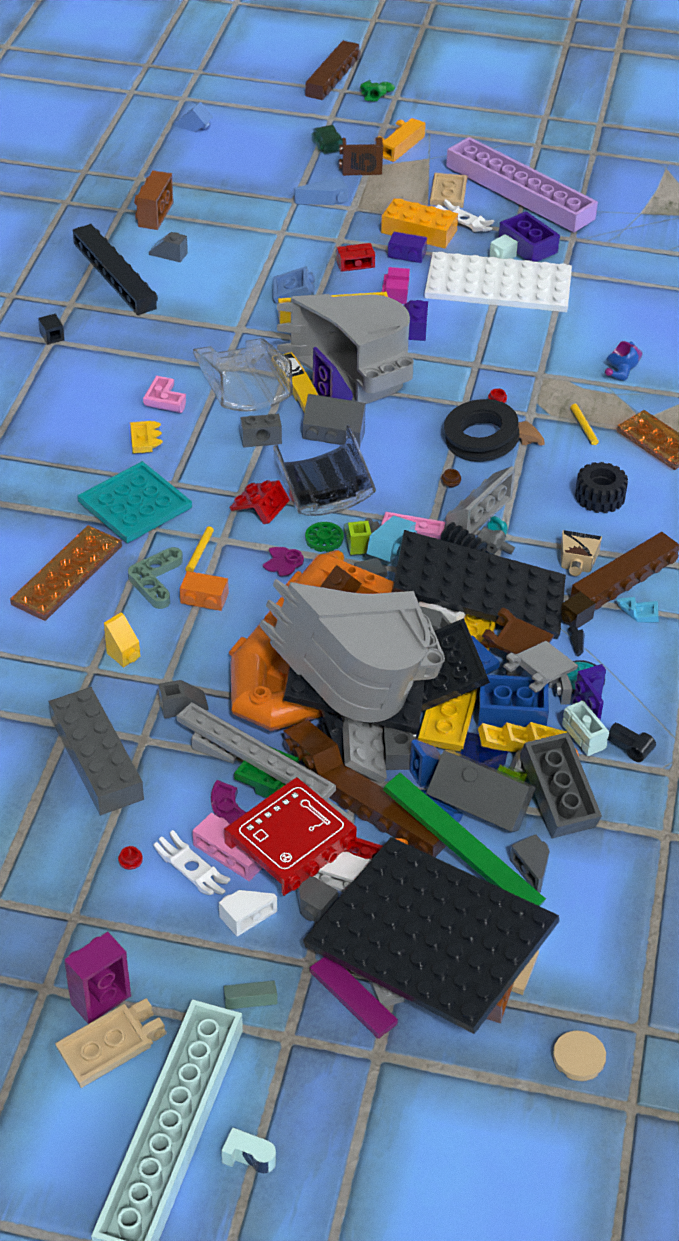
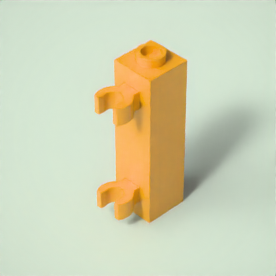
M411 118L406 123L403 120L395 122L400 127L386 139L382 137L383 158L395 162L425 137V122Z

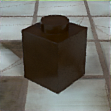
M577 593L562 603L561 617L563 622L569 626L575 625L578 629L593 619L596 603L583 593Z

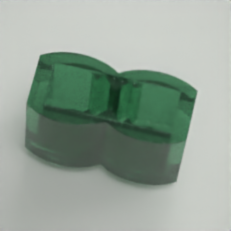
M334 125L313 128L311 137L312 141L317 144L318 150H321L323 154L339 151L342 137L336 131Z

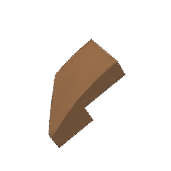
M528 421L519 422V438H522V445L534 442L538 445H545L544 438Z

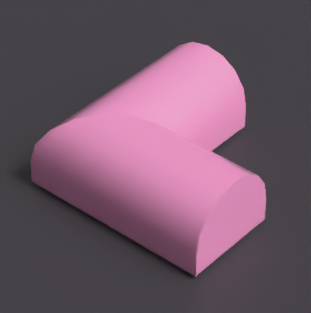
M156 376L143 397V403L148 407L182 413L186 404V394L171 391L174 386V379Z

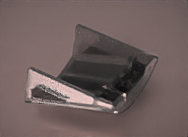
M351 425L346 426V443L313 458L284 462L278 445L273 446L274 466L299 514L321 516L337 513L361 503L376 492L375 485Z

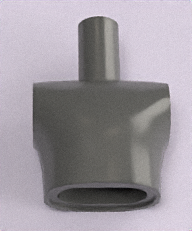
M484 526L478 535L481 542L484 541L488 544L486 551L491 554L502 549L512 555L515 550L514 546L505 542L506 534L501 530H491Z

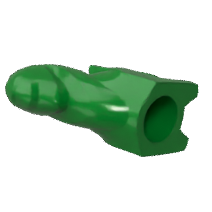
M368 80L360 85V89L362 90V95H365L364 99L366 101H378L386 93L393 92L395 86L386 81L371 83V80Z

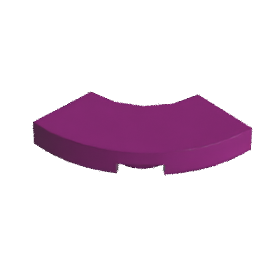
M216 780L211 792L213 814L224 818L231 824L244 815L246 811L242 810L236 803L237 787Z

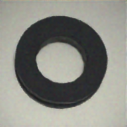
M479 399L463 403L454 408L445 419L444 431L447 447L454 455L469 461H489L502 457L509 453L518 443V416L513 408L497 400ZM477 423H492L500 427L495 434L480 438L471 437L463 432L469 426Z

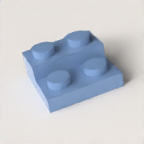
M307 266L274 276L273 298L275 302L278 303V298H291L293 296H305L315 293L313 273L309 272Z

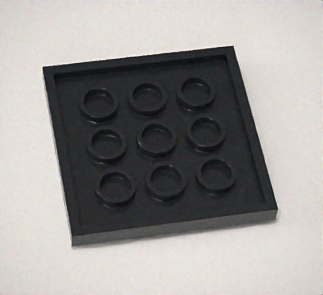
M464 618L434 631L445 659L437 677L425 680L421 712L490 683Z

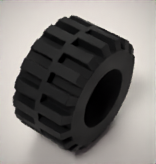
M593 462L591 465L587 464L584 468L580 469L577 476L576 500L589 511L593 510L596 513L614 512L616 509H620L625 502L628 476L625 475L624 470H620V467L614 466L611 463Z

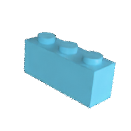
M393 515L370 535L367 554L390 562L395 556L399 555L404 530L417 533L415 530L416 522Z

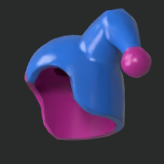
M621 341L606 359L618 371L607 368L605 374L613 376L620 381L627 380L630 370L641 359L642 351L633 342Z

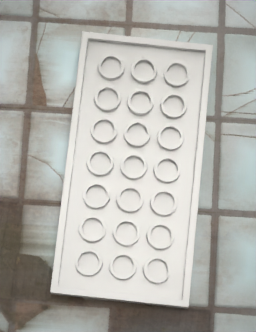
M433 252L425 289V298L567 312L572 265Z

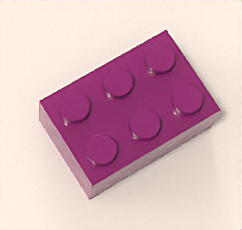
M109 932L95 937L89 944L80 950L73 951L64 959L71 1005L88 1024L131 997L127 953Z

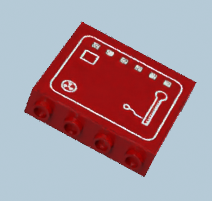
M296 777L225 827L224 834L225 844L230 849L238 845L282 884V894L285 896L290 891L298 889L306 879L315 876L326 864L335 861L343 851L351 849L356 843L357 826Z

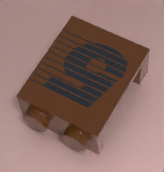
M375 137V144L346 145V138H342V144H339V155H342V159H339V169H342L343 176L382 175V137Z

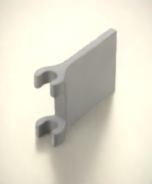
M547 641L519 654H508L506 658L509 662L503 666L509 672H512L520 665L530 673L535 682L529 685V688L534 692H539L549 682L578 668L576 663Z

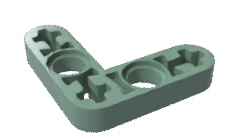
M171 547L133 564L128 569L129 581L157 609L169 606L170 593L156 577L179 567L183 563L182 551L179 548ZM152 564H160V565H161L160 567H157V568L151 567ZM147 584L154 585L152 588H145L144 586Z

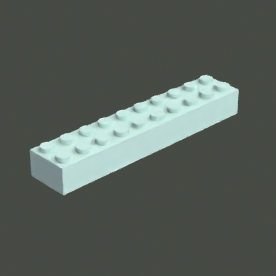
M196 1000L191 1001L91 1235L92 1241H159L242 1034V1013Z

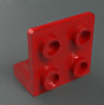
M266 480L257 484L253 482L245 487V491L234 499L230 509L234 511L254 508L263 524H268L290 499L279 480Z

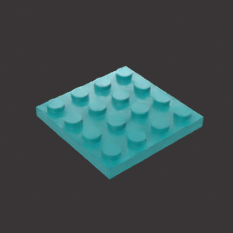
M143 461L77 495L79 503L126 543L133 541L192 508V501Z

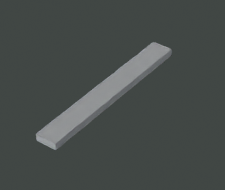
M192 702L177 715V721L284 784L298 777L325 801L336 791L335 784Z

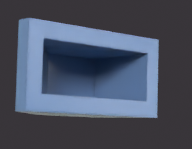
M200 102L178 119L174 125L196 132L200 128L204 130L210 125L209 121L213 117Z

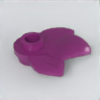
M286 547L269 548V553L273 558L264 563L263 568L270 572L278 571L279 576H287L304 563V556L297 549L289 550Z

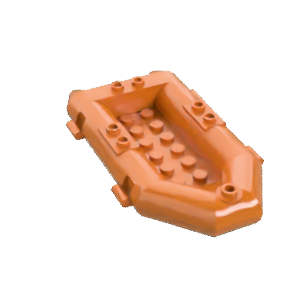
M339 550L317 555L303 573L297 571L286 583L288 587L290 582L320 587L334 567L338 565L362 583L356 593H391L393 581L344 562V554ZM281 597L276 604L282 607L284 598ZM269 611L263 620L275 627L277 618ZM260 623L247 639L241 637L229 651V654L232 656L230 661L231 709L235 716L271 732L296 725L304 720L310 721L323 717L321 710L283 701L289 664L270 644L271 639L260 627Z

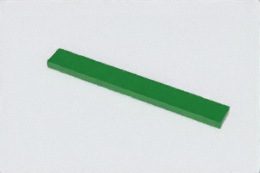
M402 773L397 774L384 786V792L489 883L538 906L545 902L546 898Z

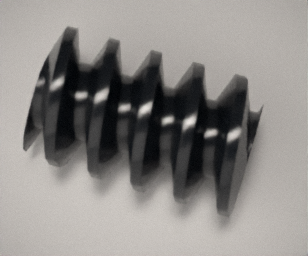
M455 522L447 525L441 535V540L483 552L487 550L488 544L486 542H481L479 537L475 538L473 533L469 534L467 529L463 530L461 525L456 526Z

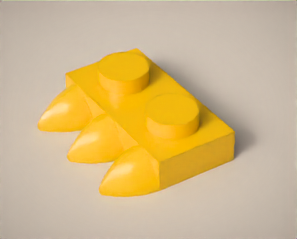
M156 421L130 422L133 453L153 452V448L163 443L162 440L157 439L162 432L156 430L161 426V423Z

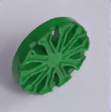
M331 522L314 523L305 532L307 545L318 552L334 551V549H338L342 545L344 540L343 530Z

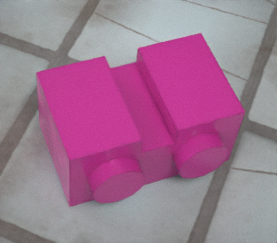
M388 267V274H384L382 292H387L389 298L401 304H406L410 269Z

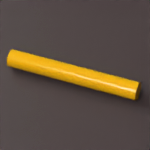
M572 404L570 408L592 445H597L599 440L577 404Z
M206 527L185 568L186 571H194L214 532L212 527Z

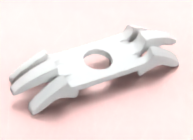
M444 200L448 210L458 213V222L470 227L473 232L492 230V227L487 226L492 225L494 220H485L481 215L477 217L461 210L459 206H453L448 200ZM439 204L436 206L438 209L447 210ZM466 216V217H468L469 219L463 220V219H460V217Z
M174 830L170 832V836L178 849L173 847L163 837H160L159 841L164 849L157 842L153 844L166 863L172 864L197 886L201 893L206 895L214 893L223 895L226 892L215 882L227 884L230 878L221 875L214 866L208 865L189 848L188 844L182 842ZM194 861L199 864V867L194 871H189L185 868V864Z

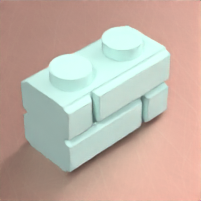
M584 701L564 709L562 725L577 744L582 747L587 756L602 751L607 747L609 731Z

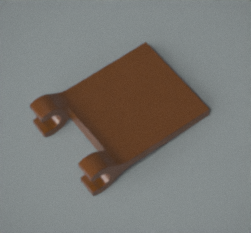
M501 608L498 612L499 618L496 623L505 627L498 636L493 631L486 629L482 635L484 639L481 644L486 648H498L509 654H519L544 641L550 643L554 638V634L516 618L508 609Z

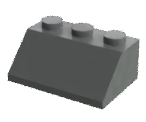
M308 394L303 420V439L360 448L365 434L366 403Z

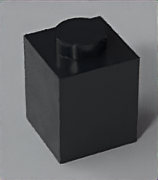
M56 313L38 318L39 331L47 345L65 340L63 324Z

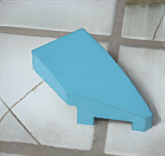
M635 597L617 599L618 606L635 621L659 622L658 601L636 603Z

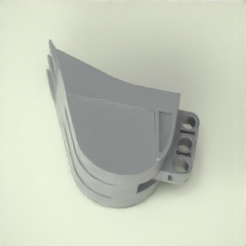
M330 294L293 296L291 297V302L277 304V310L291 312V323L277 325V331L291 333V343L277 345V351L292 352L300 364L313 371V348L317 347L337 368L353 393L352 401L368 404L390 396L403 387V383L413 378L414 360L408 354L410 316L407 309L400 302L381 295L332 297Z
M274 580L273 586L284 598L282 607H280L271 600L267 601L266 606L277 618V623L273 627L266 621L261 620L260 627L271 639L270 644L290 667L298 675H302L326 703L341 715L361 722L387 720L401 710L413 681L437 677L445 657L431 622L422 613L414 591L361 594L290 582L288 587L279 580Z

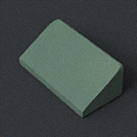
M275 980L224 986L226 1009L277 1004Z

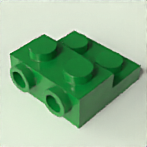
M272 748L299 764L298 757ZM245 760L234 773L236 780L255 787V793L265 798H268L286 785Z

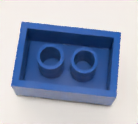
M487 675L490 683L479 687L478 726L484 723L503 727L506 722L526 727L530 722L547 726L549 714L548 684L539 692H534L529 688V685L535 682L532 677Z

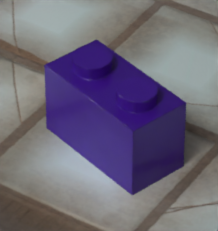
M393 232L388 242V258L422 263L427 251V237Z

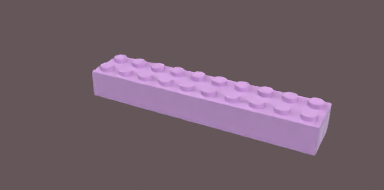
M470 137L447 149L446 167L462 175H467V178L528 208L530 211L553 221L569 231L576 232L596 219L598 201Z

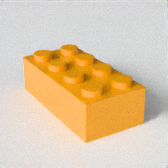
M394 198L382 215L381 233L392 236L393 232L423 236L427 237L428 245L446 249L457 232L458 213Z

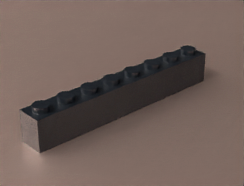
M92 224L72 229L74 245L137 316L157 309L156 301H158L156 292L152 291L147 282L141 279L139 273L132 269V266L124 260L123 256L116 251L114 246L110 245L107 238H104L98 229Z

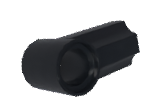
M616 722L610 728L607 740L625 749L630 759L635 762H642L656 747L655 739L648 733L642 732L637 734Z

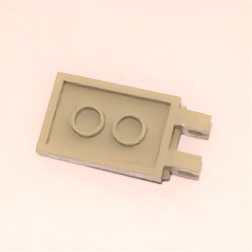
M147 998L132 1005L129 1009L123 1004L55 1043L58 1052L81 1088L151 1048L153 1041H157L166 1035L165 1026L159 1017L144 1026L140 1023L154 1015L151 1010L152 1006Z

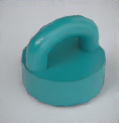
M492 516L487 524L488 529L501 530L507 534L508 526L500 518Z

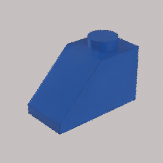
M415 739L411 741L409 772L418 785L423 787L431 783L441 755L434 746Z

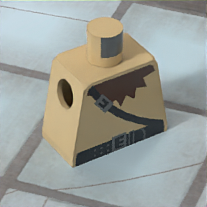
M563 530L560 546L561 567L569 569V573L573 576H579L581 572H591L600 552L602 536Z

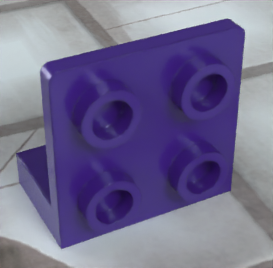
M603 664L578 671L574 697L572 698L573 704L584 701L599 720H601L604 704L601 696L606 669Z

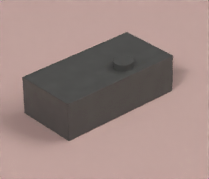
M569 732L526 742L521 750L520 757L531 785L536 787L534 794L551 838L596 828L602 815Z
M443 750L426 794L513 832L519 831L536 787L455 751Z

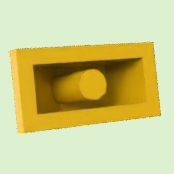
M122 612L104 622L106 651L111 658L124 668L141 657L139 640Z

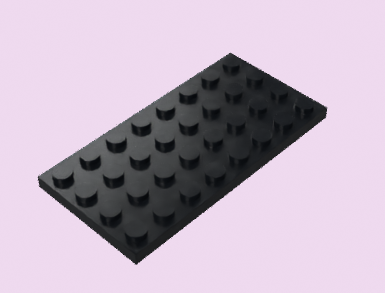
M404 530L391 593L414 591L417 601L438 605L457 612H464V614L496 622L499 618L498 612L500 609L506 608L516 618L554 634V638L558 639L561 632V607L564 600L566 575Z

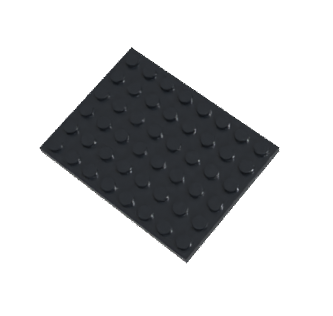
M390 837L303 939L305 947L475 1034L560 921L559 915Z

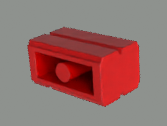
M371 243L336 247V262L340 272L375 268V251Z

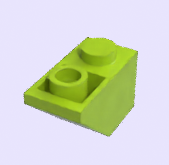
M369 521L345 523L344 529L350 555L367 553L371 535Z

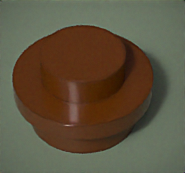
M447 469L442 475L441 481L448 487H454L461 483V475L455 469Z

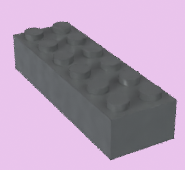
M92 687L48 701L51 721L99 815L144 800L143 781Z

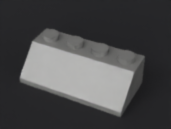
M511 466L493 473L476 490H472L465 500H461L455 509L448 512L445 518L446 527L450 523L455 522L456 526L461 525L463 530L467 529L469 534H474L512 499L515 468Z

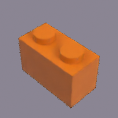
M191 571L186 572L180 586L181 604L222 611L229 594L228 578Z

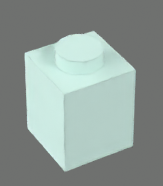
M507 235L497 238L490 244L489 257L501 259L516 257L518 242Z

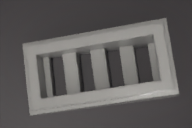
M197 732L192 736L193 750L233 764L238 756L231 752L227 753V750L224 748L220 749L216 743L211 744L209 739Z

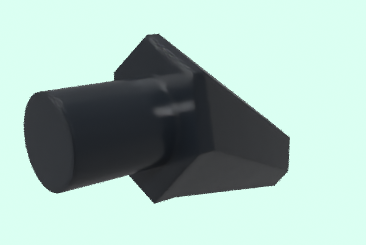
M571 625L568 628L569 633L572 635L570 638L577 656H580L584 652L585 633L583 629L578 630L575 625Z

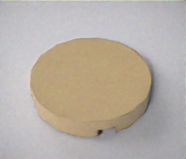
M575 1030L566 1032L558 1038L554 1045L553 1061L556 1068L566 1074V1077L571 1080L587 1081L597 1077L598 1073L603 1070L606 1063V1050L603 1043L596 1036L585 1031Z

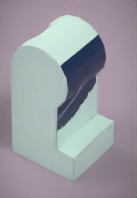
M232 1128L222 1149V1163L233 1167L235 1161L253 1166L255 1171L259 1173H269L276 1165V1149L271 1142Z

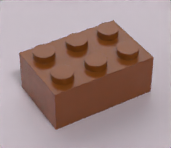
M152 170L149 177L146 178L145 184L141 186L140 192L135 196L134 201L135 205H137L135 217L138 220V227L153 230L159 229L174 203L172 173Z

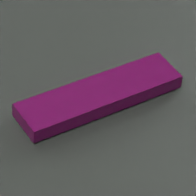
M323 957L310 967V973L377 1039L398 1024V1019L342 965Z

